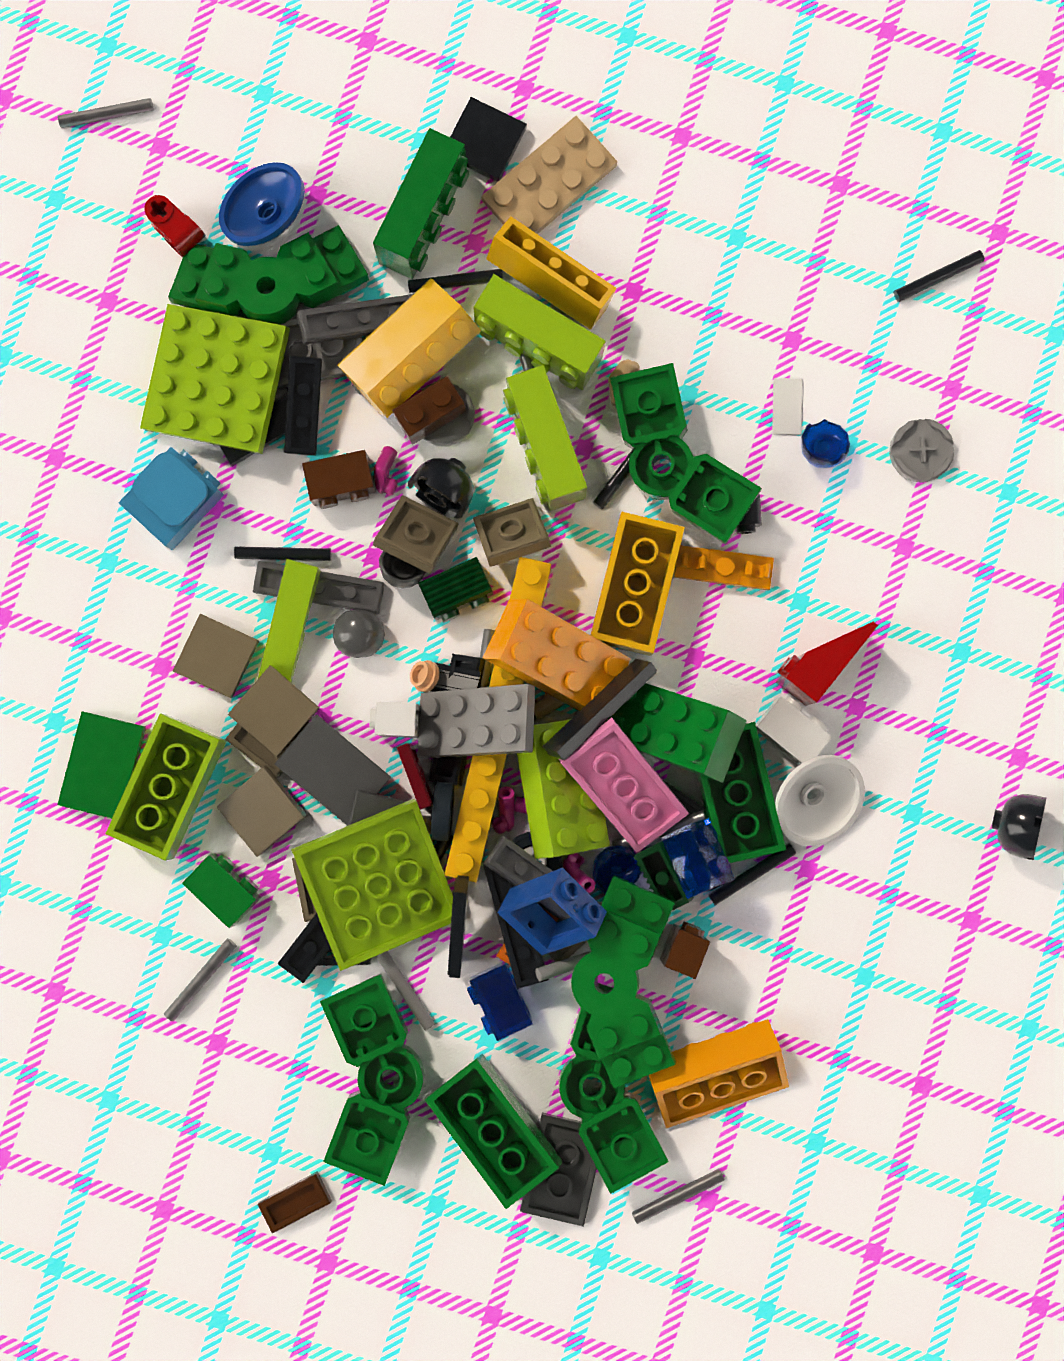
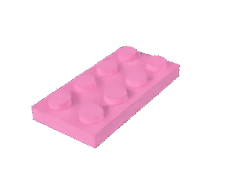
M612 717L602 724L567 759H559L565 769L636 853L689 814L684 805Z

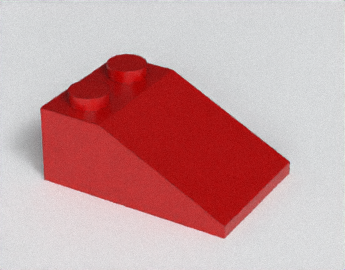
M874 621L799 656L794 654L791 658L788 657L777 670V673L781 676L776 683L805 706L817 703L878 627V624Z

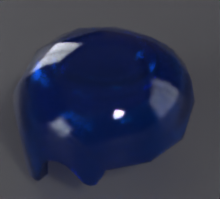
M826 419L815 424H807L800 440L802 455L809 464L816 468H831L840 464L846 459L850 449L848 433L841 425Z
M623 845L609 846L598 853L592 865V874L597 889L606 895L613 876L635 884L641 874V866H638V861L634 860L636 853Z

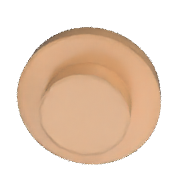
M430 660L419 661L411 669L410 682L418 691L429 692L439 681V668L435 662Z

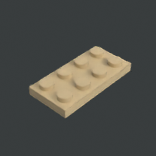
M576 115L481 196V200L503 225L511 216L536 234H539L616 168L618 161Z

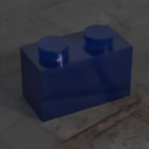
M709 818L690 823L662 837L664 846L687 899L709 892L735 880L730 862L725 857L717 832Z
M503 961L470 977L469 982L471 986L467 987V991L473 1004H480L485 1016L480 1018L488 1036L494 1034L496 1040L499 1041L533 1025V1018L520 990L516 987L514 977L506 962Z

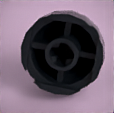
M453 457L449 460L445 458L427 460L415 470L408 481L409 489L413 485L418 489L415 496L419 500L443 515H446L448 510L455 512L456 514L453 518L456 519L462 518L469 508L474 490L472 479L465 471L467 467L460 460Z
M1020 794L1008 799L1002 811L995 809L991 828L998 830V842L1004 850L1014 856L1034 860L1047 797Z

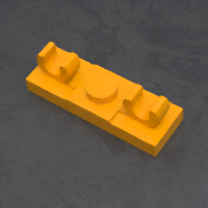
M680 545L674 578L769 591L774 558Z

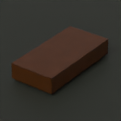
M318 1171L260 1200L257 1205L273 1234L327 1206L332 1202V1199Z

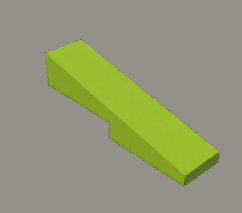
M286 559L258 678L271 665L292 683L306 634L304 629L321 573L318 567Z

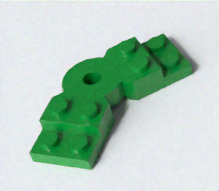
M337 225L313 238L308 232L280 246L276 257H260L251 260L244 249L215 243L214 248L196 244L182 258L168 299L172 304L230 316L238 315L241 309L248 319L281 325L295 316L299 303H303L308 308H316L369 281V276L341 227ZM267 290H273L271 293L263 294Z
M674 363L610 377L622 438L625 445L633 450L629 458V471L638 490L645 496L655 500H669L672 513L694 527L702 529L726 545L762 491V488L708 454L694 456L693 458L689 446L682 440L688 429ZM666 459L671 463V467L666 473L660 474L653 470L654 464L658 460Z
M613 876L601 906L607 913L596 937L587 940L591 952L579 960L571 977V989L576 1002L583 1010L591 1014L586 1028L598 1058L603 1061L613 1089L676 1064L651 999L638 994L640 986L638 970L649 966L675 901L617 876ZM603 973L610 975L614 980V988L611 990L602 989L598 984V976Z
M382 973L320 1001L346 1063L359 1068L357 1077L359 1090L348 1096L323 1162L385 1186L411 1118L406 1107L413 1104L418 1098L423 1087L425 1072L419 1055L412 1048L404 1044L409 1032L396 1001H393ZM386 1070H394L398 1073L400 1081L394 1085L387 1084L382 1077V1073Z
M598 983L599 986L604 990H611L614 988L611 986ZM580 1008L569 1042L576 1055L571 1057L563 1066L559 1075L558 1088L562 1102L568 1111L581 1118L578 1126L579 1135L609 1193L612 1194L669 1161L636 1098L624 1095L625 1084L613 1089L603 1061L598 1058L586 1028L591 1014ZM589 1077H596L601 1082L600 1089L595 1094H588L583 1091V1083Z

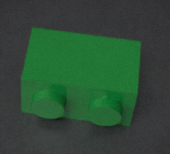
M216 853L209 854L182 884L230 929L262 897L257 893L259 890L258 886L247 876L241 878L233 870L236 866L224 854L218 856Z

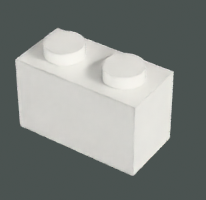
M780 696L773 701L757 721V732L800 765L809 759L817 757L831 740L832 736L826 732L829 728L822 721L814 716L810 720L800 712L803 707L796 700L789 696L786 699Z
M376 701V709H370L369 727L375 729L374 735L381 737L418 738L420 705L417 703Z

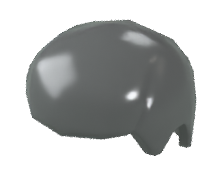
M385 551L379 557V568L382 577L393 587L401 589L411 588L417 585L426 574L425 571Z
M359 609L346 611L335 621L332 632L334 644L338 651L354 658L374 655L382 647L385 637L383 622L372 611Z

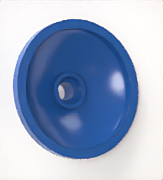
M280 162L262 164L242 175L228 190L220 206L219 225L224 235L237 245L256 246L267 243L284 233L295 221L303 204L305 187L301 176L293 167Z

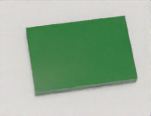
M81 711L57 805L112 819L137 765L146 726Z

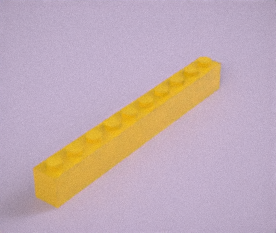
M519 557L510 599H528L543 607L551 573V563ZM494 665L489 687L524 684L525 681ZM508 754L472 756L445 876L453 878L458 877V875L469 876L470 882L477 883Z

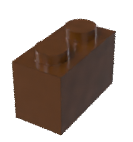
M445 376L392 409V412L413 445L465 413L466 408L464 401L448 376Z
M365 449L302 463L310 502L314 506L319 505L320 509L338 506V501L351 499V502L364 501L370 498L369 494L376 493L370 461Z
M683 921L682 926L673 923L659 959L664 967L696 979L710 945V941L704 936L705 931L686 921Z

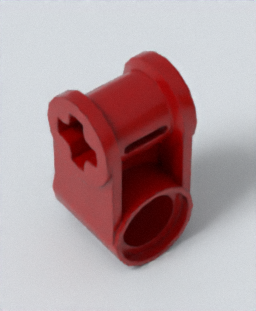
M154 195L146 201L144 211L151 225L182 258L206 236L203 230L167 197ZM159 212H162L163 214H166V215H165L164 217H162V216L159 215L158 213H159Z

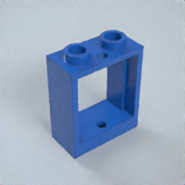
M560 868L510 888L497 913L541 955L596 937L607 911L564 868ZM551 897L570 918L556 922L537 902Z

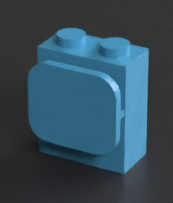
M170 447L166 452L158 454L135 478L130 491L118 503L164 546L173 551L224 494L217 489L221 483L210 472L206 470L202 475L194 468L198 462L183 449L178 453L173 447Z

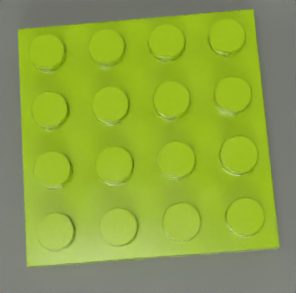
M167 304L140 429L263 454L290 329L284 325Z
M415 799L291 849L340 971L451 924L453 895Z

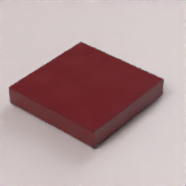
M406 743L396 747L419 809L432 806L434 796L419 757H417L415 746Z

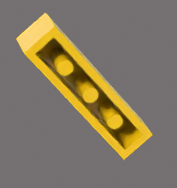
M511 216L493 237L486 260L589 330H592L607 310L617 289Z

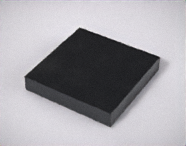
M470 97L450 137L465 144V153L468 158L467 168L498 182L501 180L527 129V123Z

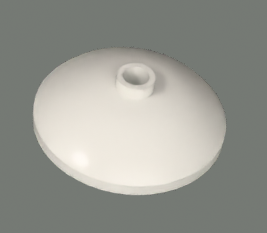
M822 755L803 762L787 776L776 796L775 805L782 833L794 843L804 846L822 845L836 839L858 817L864 803L865 783L858 768L843 757Z

